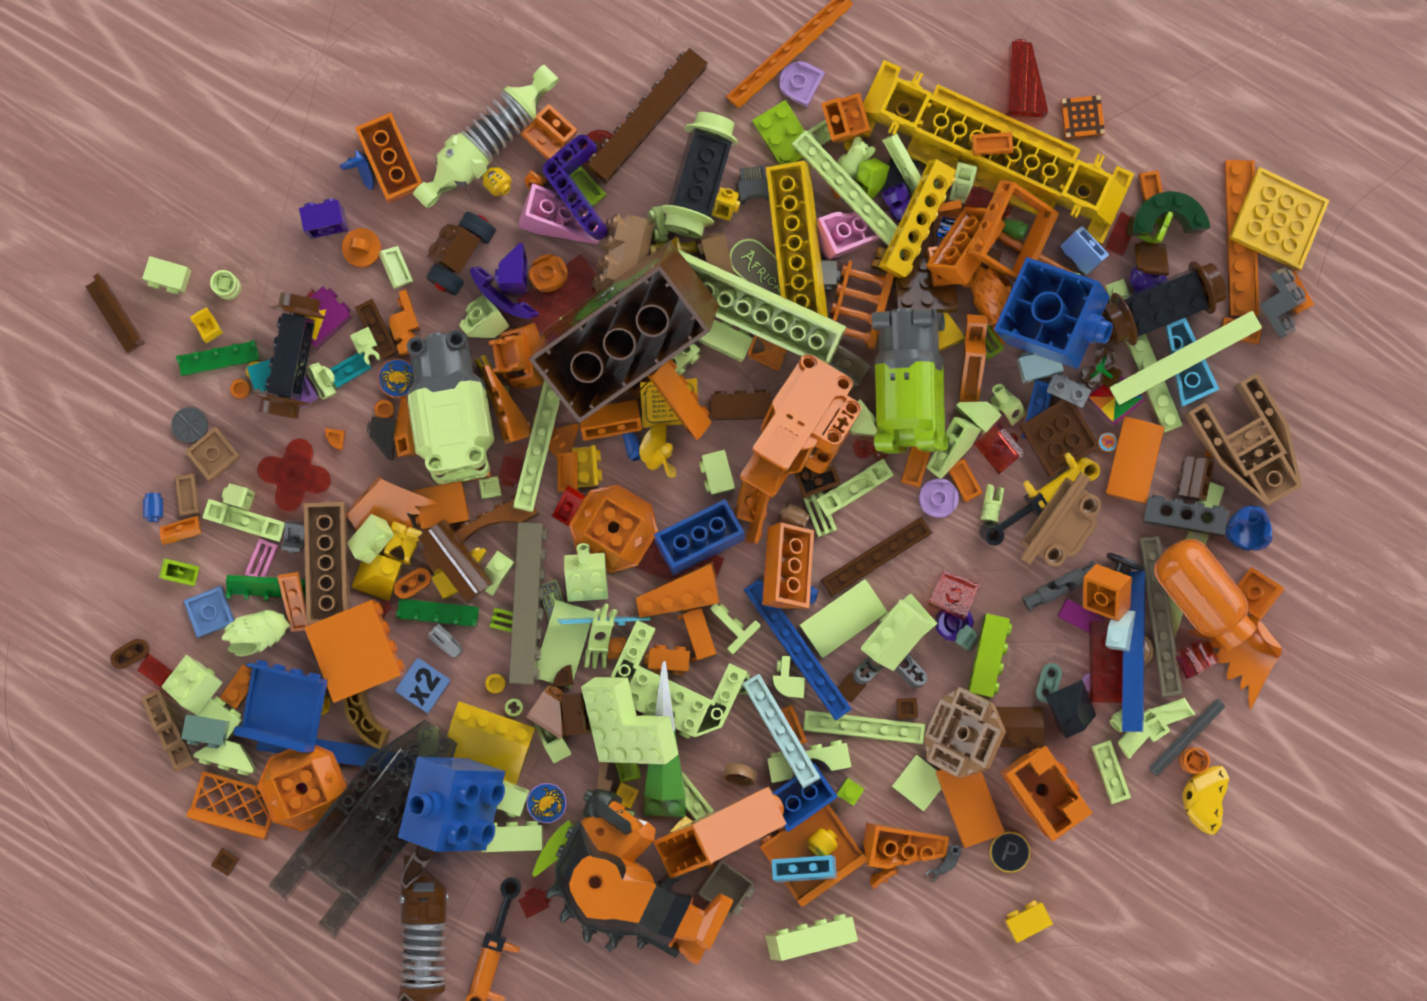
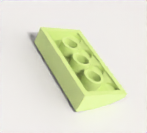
M864 579L800 624L799 627L821 658H824L882 617L887 611L866 579Z

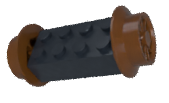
M1192 261L1188 265V270L1122 297L1118 293H1113L1111 295V303L1106 305L1102 316L1105 317L1106 321L1113 324L1110 340L1114 344L1126 340L1130 345L1134 346L1138 343L1139 336L1203 310L1208 314H1213L1216 311V303L1226 300L1227 290L1220 271L1213 263L1200 266L1197 262Z
M281 292L279 304L269 307V309L289 314L282 313V316L278 319V337H275L273 343L275 353L274 357H271L269 364L271 374L266 380L267 393L274 395L253 392L260 399L259 412L298 419L300 408L310 404L309 402L291 399L290 397L301 399L316 321L305 316L326 320V317L319 313L321 300Z

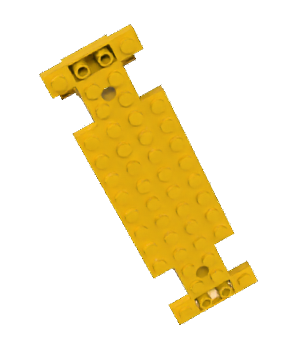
M883 60L863 102L871 132L860 136L869 139L876 122L889 127L888 133L891 134L893 130L892 135H896L898 131L911 137L912 140L906 151L911 159L919 161L923 165L927 166L929 160L937 159L955 170L958 162L978 166L973 187L991 196L994 195L1000 180L1015 182L1053 209L1055 204L1071 210L1069 215H1074V218H1078L1080 214L1090 219L1091 222L1087 231L1100 245L1103 244L1134 177V173L1116 166L1113 174H1109L1101 168L1105 156L1097 154L1093 164L1085 163L1077 159L1081 149L937 84L932 95L931 92L919 85L924 75L923 73L919 75V71H916L912 81H905L898 78L901 67ZM900 107L907 108L908 113L901 114L898 111V109ZM1012 132L1013 153L973 156L972 135ZM1078 189H1085L1087 196H1081L1078 193ZM1011 195L1009 204L1037 216L1038 211L1014 195Z

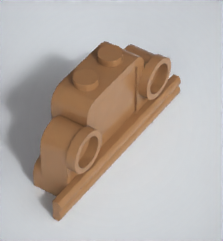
M1080 472L1074 482L1067 477L1020 542L1027 548L1020 558L1029 565L1038 555L1049 565L1059 566L1064 562L1066 556L1072 557L1079 553L1084 546V542L1094 533L1097 525L1095 515L1101 509V502L1098 497L1084 489L1090 481V478Z

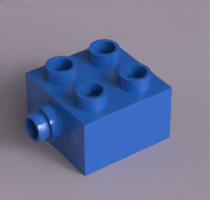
M1026 257L994 331L1007 345L1078 369L1089 343L1096 344L1098 342L1105 344L1111 336L1113 324L1106 321L1105 317L1102 316L1110 296L1099 281Z
M417 757L398 838L435 852L486 851L487 845L491 843L495 835L493 821L496 808L503 800L505 794V786L503 784L505 771L469 758Z

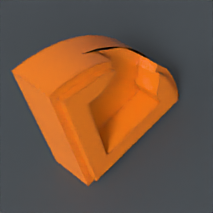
M325 428V436L328 442L334 448L343 451L346 431Z

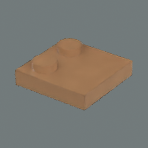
M216 426L185 451L209 482H212L241 458L240 454Z

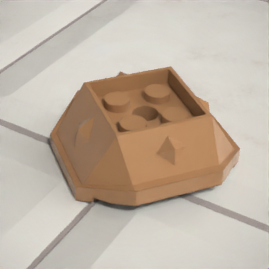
M958 687L953 692L942 697L924 735L927 761L958 778H964L990 769L1006 732L995 704L962 687Z

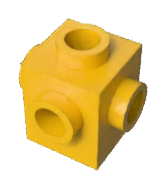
M720 187L711 215L730 221L733 213H737L741 202L737 201L739 193L729 188Z

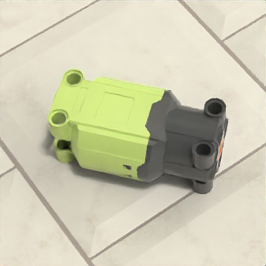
M453 330L449 334L437 332L431 333L422 339L419 337L411 338L407 343V349L411 356L415 382L406 396L415 453L425 459L426 468L437 484L442 485L483 478L490 472L486 451L495 440L486 385L481 378L473 373L472 353L467 336L459 330ZM485 464V468L483 470H476V468H480ZM445 474V475H444L443 477H441V478L436 477V475Z

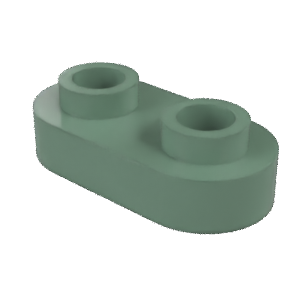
M1046 664L1041 670L1035 690L1036 698L1040 702L1048 703L1046 697L1042 695L1043 689H1047L1049 694L1058 690L1062 670L1057 664ZM1049 670L1054 671L1053 677L1048 676L1047 672Z

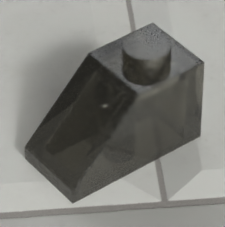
M372 417L371 422L368 421L367 433L370 434L369 437L389 461H393L395 452L394 434L397 420Z

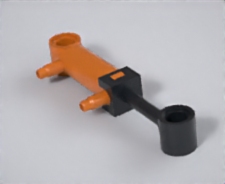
M508 877L500 885V891L502 896H504L494 931H487L485 934L481 953L465 1001H471L473 997H478L481 1001H487V999L492 1001L505 1000L504 996L490 990L502 951L506 950L512 953H519L520 947L506 942L507 937L501 935L511 900L522 890V884L516 877ZM508 882L515 883L516 891L514 893H509L506 890Z

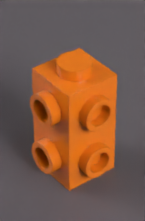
M654 645V648H650L649 652H645L644 664H648V669H652L653 673L661 674L662 663L665 661L667 670L672 671V675L684 676V672L689 670L690 651H686V647L674 646V650H668L666 645Z

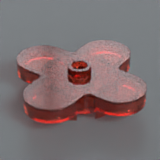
M298 438L292 440L287 445L283 458L268 456L263 458L258 464L257 472L259 477L266 483L277 485L275 502L284 511L291 512L297 510L301 506L306 492L321 494L327 491L331 485L330 473L323 467L312 465L314 449L305 439ZM293 471L297 472V476L295 478H291V473Z

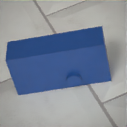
M726 499L654 534V540L674 576L744 541V531Z

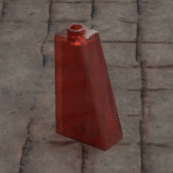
M1016 39L1011 42L1009 47L1006 115L1045 118L1048 114V106L1032 42H1027L1025 39Z

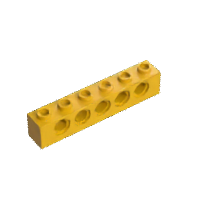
M937 159L929 160L879 265L881 269L898 278L906 277L911 273L912 263L921 252L920 246L930 233L929 227L938 216L937 210L947 197L945 193L955 180V169ZM935 179L938 181L937 189L934 187L933 184ZM926 197L930 200L929 206L925 204ZM918 215H920L922 219L920 225L917 223ZM909 233H912L913 235L912 242H910L908 239ZM901 250H902V251L904 252V254H905V257H904L903 260L900 258V251H901Z

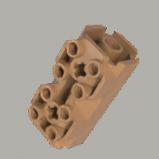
M615 214L611 219H607L605 225L608 232L600 245V249L604 250L603 258L599 257L597 260L596 269H598V272L592 281V288L596 289V293L647 258L654 223L649 224V220L634 215H626V218H621L622 214Z

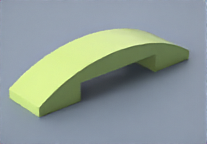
M881 459L816 501L826 517L894 475L885 460Z
M208 499L203 515L204 519L280 542L285 528V522Z

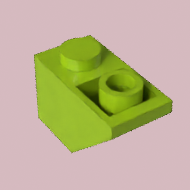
M877 158L862 161L859 163L855 182L873 199L884 186L890 166Z

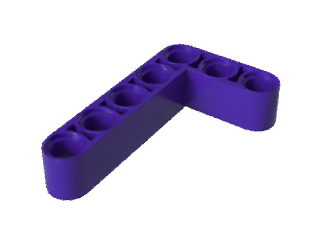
M581 134L547 160L543 165V172L584 231L594 239L601 240L607 235V226L570 176L597 151L596 144L589 137Z

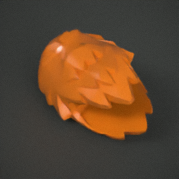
M979 266L976 274H973L972 293L974 300L972 301L977 308V313L987 316L988 325L995 328L1012 288L1010 281L1004 275L989 266L987 270L983 266Z

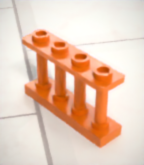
M849 260L848 265H843L841 276L844 277L843 284L838 283L835 294L839 296L838 302H833L830 314H834L833 321L835 322L837 321L838 314L867 321L872 325V313L868 314L842 307L843 296L846 295L872 302L877 306L876 312H883L886 308L894 275L887 272L886 276H877L851 269L853 261ZM848 277L879 284L882 287L881 294L873 295L847 288ZM872 327L870 332L864 333L846 328L843 335L863 340L867 344L866 349L874 351L879 330H874Z

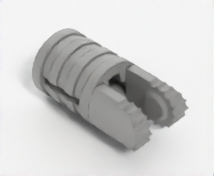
M440 624L435 626L427 636L437 647L453 658L463 652L461 645Z

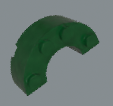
M1167 191L1150 197L1136 208L1128 222L1127 237L1146 236L1152 233L1157 217L1165 215L1168 211L1172 212L1173 218L1182 225L1184 233L1204 232L1211 227L1205 210L1194 198L1181 192Z

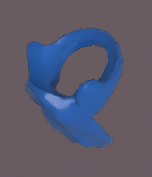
M356 150L355 157L348 158L346 162L340 165V169L348 170L357 167L363 183L369 190H372L375 185L373 168L367 155L362 151Z

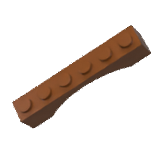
M516 494L511 497V501L507 503L502 501L494 506L495 510L489 513L485 511L477 515V520L472 523L467 521L459 526L460 529L455 533L464 543L470 536L485 527L499 523H525L538 516L539 513L535 506L533 512L513 508ZM426 548L421 552L432 572L434 573L440 569Z

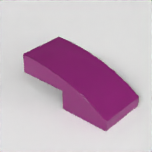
M1068 599L1065 600L1057 615L1060 619L1092 636L1097 635L1104 621L1103 617L1084 609Z

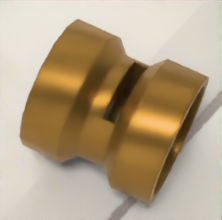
M882 247L876 248L874 253L875 259L871 262V268L887 273V271L879 267L887 249Z

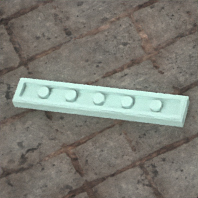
M760 674L742 683L803 789L821 779Z

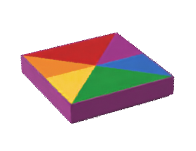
M1104 384L1088 396V400L1113 425L1117 424L1145 401L1144 397L1139 394L1118 405L1111 390Z

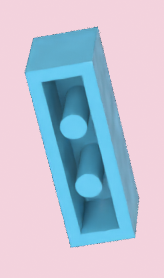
M833 855L772 859L773 881L777 883L837 878L836 858Z

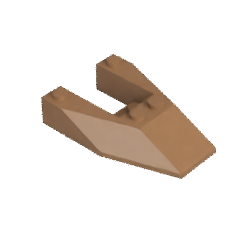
M1256 373L1235 385L1255 421L1226 437L1206 402L1189 411L1184 416L1194 433L1217 463L1262 503L1269 506L1302 487L1289 425L1259 374Z

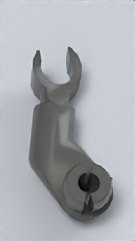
M958 845L950 846L944 862L938 865L935 870H928L925 877L928 873H933L935 878L931 882H934L940 874L943 875L952 870L960 857L961 848Z

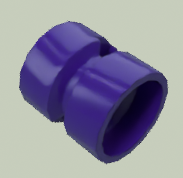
M904 183L896 184L882 194L886 205L891 206L889 211L894 220L902 218L911 200L908 197L909 191Z

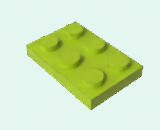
M786 100L752 120V123L779 165L799 162L804 159L791 144L805 130Z

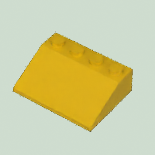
M458 701L441 757L469 758L505 771L503 781L517 785L536 727Z

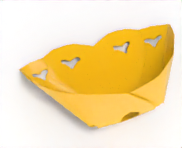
M1212 766L1205 772L1192 776L1188 780L1182 794L1184 808L1189 819L1202 832L1209 835H1215L1222 826V800L1229 783V776L1223 766ZM1220 770H1221V774L1223 775L1224 778H1222L1220 775H1218L1219 772H1220ZM1188 791L1192 793L1191 799H1187Z

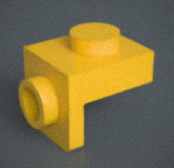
M207 307L190 316L191 321L198 329L205 343L223 334L215 317Z

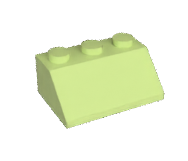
M900 599L860 649L877 663L894 671L932 624Z

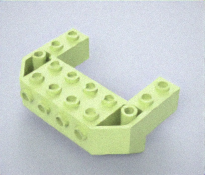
M637 620L611 677L628 678L635 710L642 712V716H655L660 676L639 665L656 629ZM729 663L712 700L668 680L674 726L680 730L679 735L690 739L691 736L697 737L722 728L747 671Z

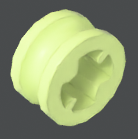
M516 698L508 700L505 705L506 713L512 717L520 715L523 710L522 702ZM511 702H517V706H520L519 711L516 710L517 713H511V709H508V705H512Z

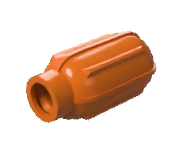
M1196 539L1181 540L1170 546L1160 555L1154 567L1155 576L1196 630L1207 637H1215L1225 650L1235 648L1254 633L1257 627L1247 616L1249 607L1244 593L1207 546Z

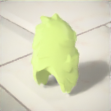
M273 610L260 611L236 618L226 626L222 640L230 641L228 651L235 653L236 656L252 655L259 651L262 652L267 646L271 647L274 642L278 643L290 625L285 619L284 614H279Z

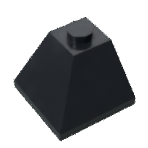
M1083 680L1046 695L1058 730L1065 738L1084 731L1096 716Z

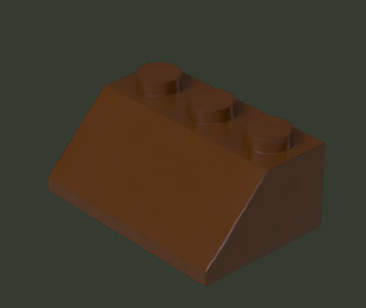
M996 707L1006 730L999 747L1042 748L1044 746L1042 707Z

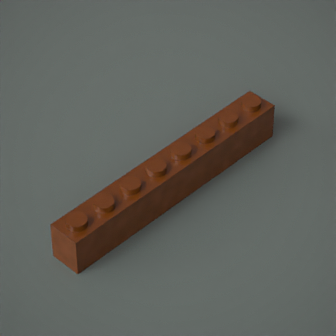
M691 48L679 54L676 59L677 63L674 66L670 65L666 69L664 78L661 81L657 80L653 84L651 93L648 96L645 94L640 99L638 108L636 110L632 109L627 114L625 123L623 125L620 123L614 129L612 138H607L600 146L602 149L599 153H594L589 158L588 170L605 184L612 179L707 69L708 62Z

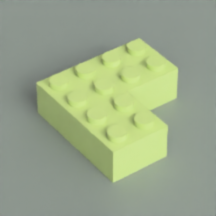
M594 677L581 686L599 762L667 764L679 754L670 716L636 715L628 678Z

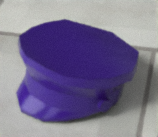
M955 603L945 605L940 609L935 618L937 623L935 625L936 631L948 641H956V635L962 628L964 629L966 625L972 628L974 624L969 609Z

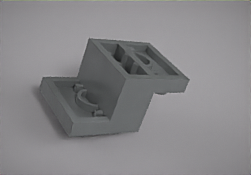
M1286 267L1270 274L1280 292L1260 304L1280 339L1296 331L1294 320L1291 316H1287L1286 313L1306 302L1304 298L1306 297L1305 292L1300 286L1297 287L1294 282V274L1290 269L1287 270Z

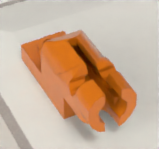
M405 289L399 291L400 298H397L400 309H404V311L393 314L389 318V326L394 340L397 342L401 341V343L397 344L400 356L410 354L407 349V343L411 338L416 337L413 332L421 330L409 293Z

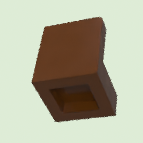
M850 672L837 688L847 701L852 702L865 688L866 684H858L853 678V672Z

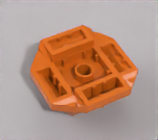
M618 484L590 490L569 524L576 553L577 546L582 543L589 545L590 554L605 553L606 571L609 573L637 567L652 544L654 534L658 533L652 505ZM611 523H617L619 530L616 533H611L608 531V526Z
M315 745L314 752H300L287 749L270 756L257 784L272 821L300 832L339 816L349 792L348 785L334 752ZM299 783L307 785L308 790L306 793L299 791Z

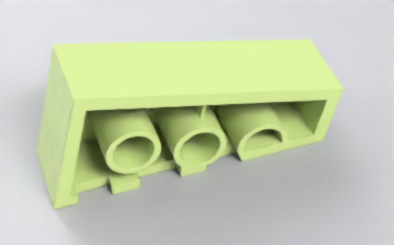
M839 914L833 916L834 920L820 919L814 921L815 924L807 926V923L796 925L795 929L788 930V928L777 930L776 933L765 935L770 959L783 961L858 941L853 917Z

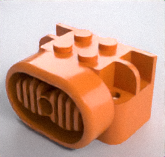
M1046 745L1042 748H1036L1028 754H1024L1000 771L1024 811L1033 819L1043 835L1052 842L1093 813L1079 794L1080 788L1077 783L1067 777L1066 774L1069 772L1066 767L1056 761ZM1039 784H1043L1044 789L1042 793L1037 794L1036 787Z

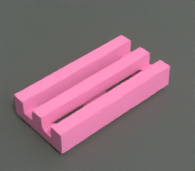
M259 538L244 575L259 577L258 575L269 548L272 547L260 576L266 577L279 546ZM265 544L266 546L254 574H251L260 549Z

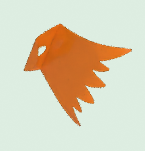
M378 477L355 500L346 516L356 531L371 514L385 519L390 528L394 521L409 528L413 527L407 513L420 514L421 512L415 506L434 505L437 502Z
M1251 615L1247 616L1257 627L1248 639L1230 650H1225L1215 637H1207L1196 629L1188 631V633L1195 636L1212 639L1206 645L1207 647L1221 648L1213 658V662H1231L1227 671L1228 680L1242 675L1240 689L1242 690L1249 685L1248 703L1249 710H1251L1269 673L1281 656L1282 647L1263 623Z

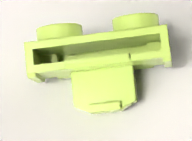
M661 206L653 207L647 212V220H649V223H654L651 238L656 244L666 243L668 241V232H671L664 228L666 216L661 211Z
M319 362L306 368L308 378L313 382L318 395L323 400L333 397L337 393L335 391L337 387L334 384V375L331 370L325 366L321 367Z

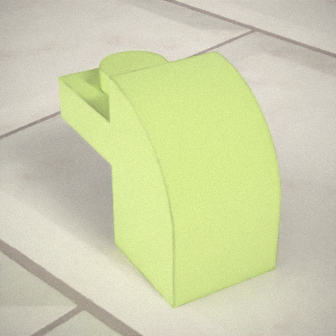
M782 656L781 660H777V672H780V676H772L774 687L780 694L786 697L804 698L805 678L789 677L790 656Z

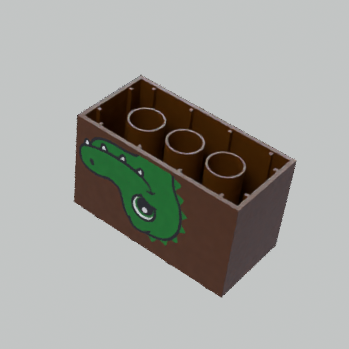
M670 240L546 329L531 353L529 360L578 423H580L709 333L719 303Z

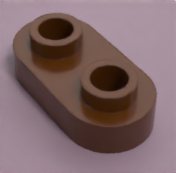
M144 639L130 641L112 653L110 658L111 664L117 669L130 667L149 654V643ZM139 645L143 647V651L140 653L137 651ZM122 655L125 656V662L123 663L119 660Z

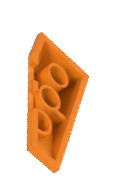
M489 365L483 366V374L504 444L530 437V432H532L530 422L525 420L524 415Z
M867 822L863 840L867 866L890 869L894 868V866L909 865L913 862L946 857L949 836Z

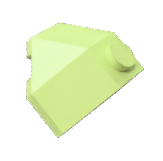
M483 294L467 306V316L461 320L459 325L468 337L495 338L510 327L499 310Z
M860 399L857 402L861 406V411L851 427L850 433L857 436L875 437V433H877L876 419Z

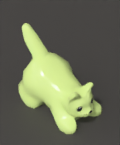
M856 136L848 153L840 156L837 163L855 180L859 163L868 160L875 153L876 149L874 146L868 147L865 142H862L860 136Z

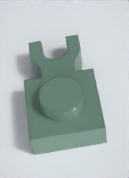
M966 625L964 629L962 628L957 633L955 642L962 649L971 652L973 643H977L979 639L976 638L977 633Z

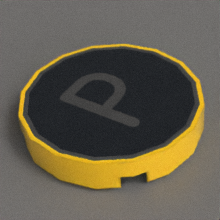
M1005 832L993 839L989 854L993 864L998 869L1012 873L1020 871L1026 866L1030 859V848L1023 836L1015 832Z

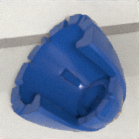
M1252 505L1239 509L1226 525L1225 535L1227 540H1230V543L1235 547H1240V549L1246 551L1251 549L1258 551L1261 548H1266L1272 541V526L1267 512L1260 506Z

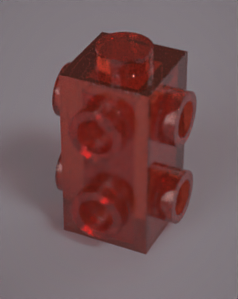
M972 186L965 205L966 207L988 208L994 192L982 186L979 188ZM1010 200L1001 217L1003 222L1012 212L1013 206Z

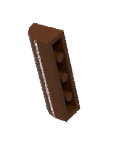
M446 520L435 524L417 537L465 602L469 603L494 584Z

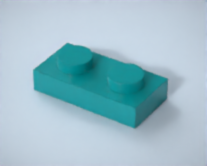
M356 353L329 370L334 375V384L337 388H340L368 372L372 367L365 362L364 353Z

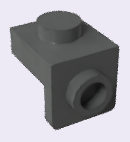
M286 520L284 542L281 545V550H286L288 553L301 552L305 546L304 523Z

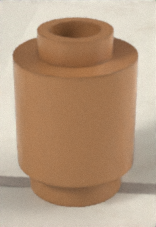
M791 503L788 506L784 505L779 514L782 517V522L802 528L805 527L810 517L806 513L807 511Z

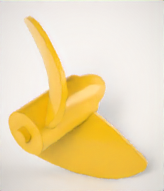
M660 423L652 427L644 436L639 447L640 459L653 471L663 464L667 476L675 478L677 475L676 468L667 462V459L672 455L673 446L671 443H666V423Z

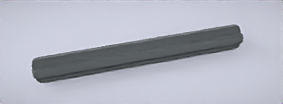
M1216 699L1149 767V770L1158 776L1225 708L1224 703Z

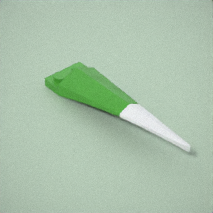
M664 661L661 667L655 716H670L676 740L667 666ZM679 754L667 764H648L644 793L645 815L685 817L686 793Z

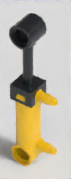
M1069 452L1065 453L1064 456L1070 467L1069 470L1038 491L1034 489L1028 480L1024 481L1023 485L1028 494L1023 497L1028 505L1000 524L993 522L984 523L979 529L980 537L992 546L1001 544L1004 540L1005 529L1030 512L1039 517L1066 477L1074 482L1079 473L1082 472L1090 478V481H1093L1100 474L1099 465L1086 457L1075 461ZM1089 465V470L1084 473L1085 468ZM995 530L994 535L989 537L990 532Z

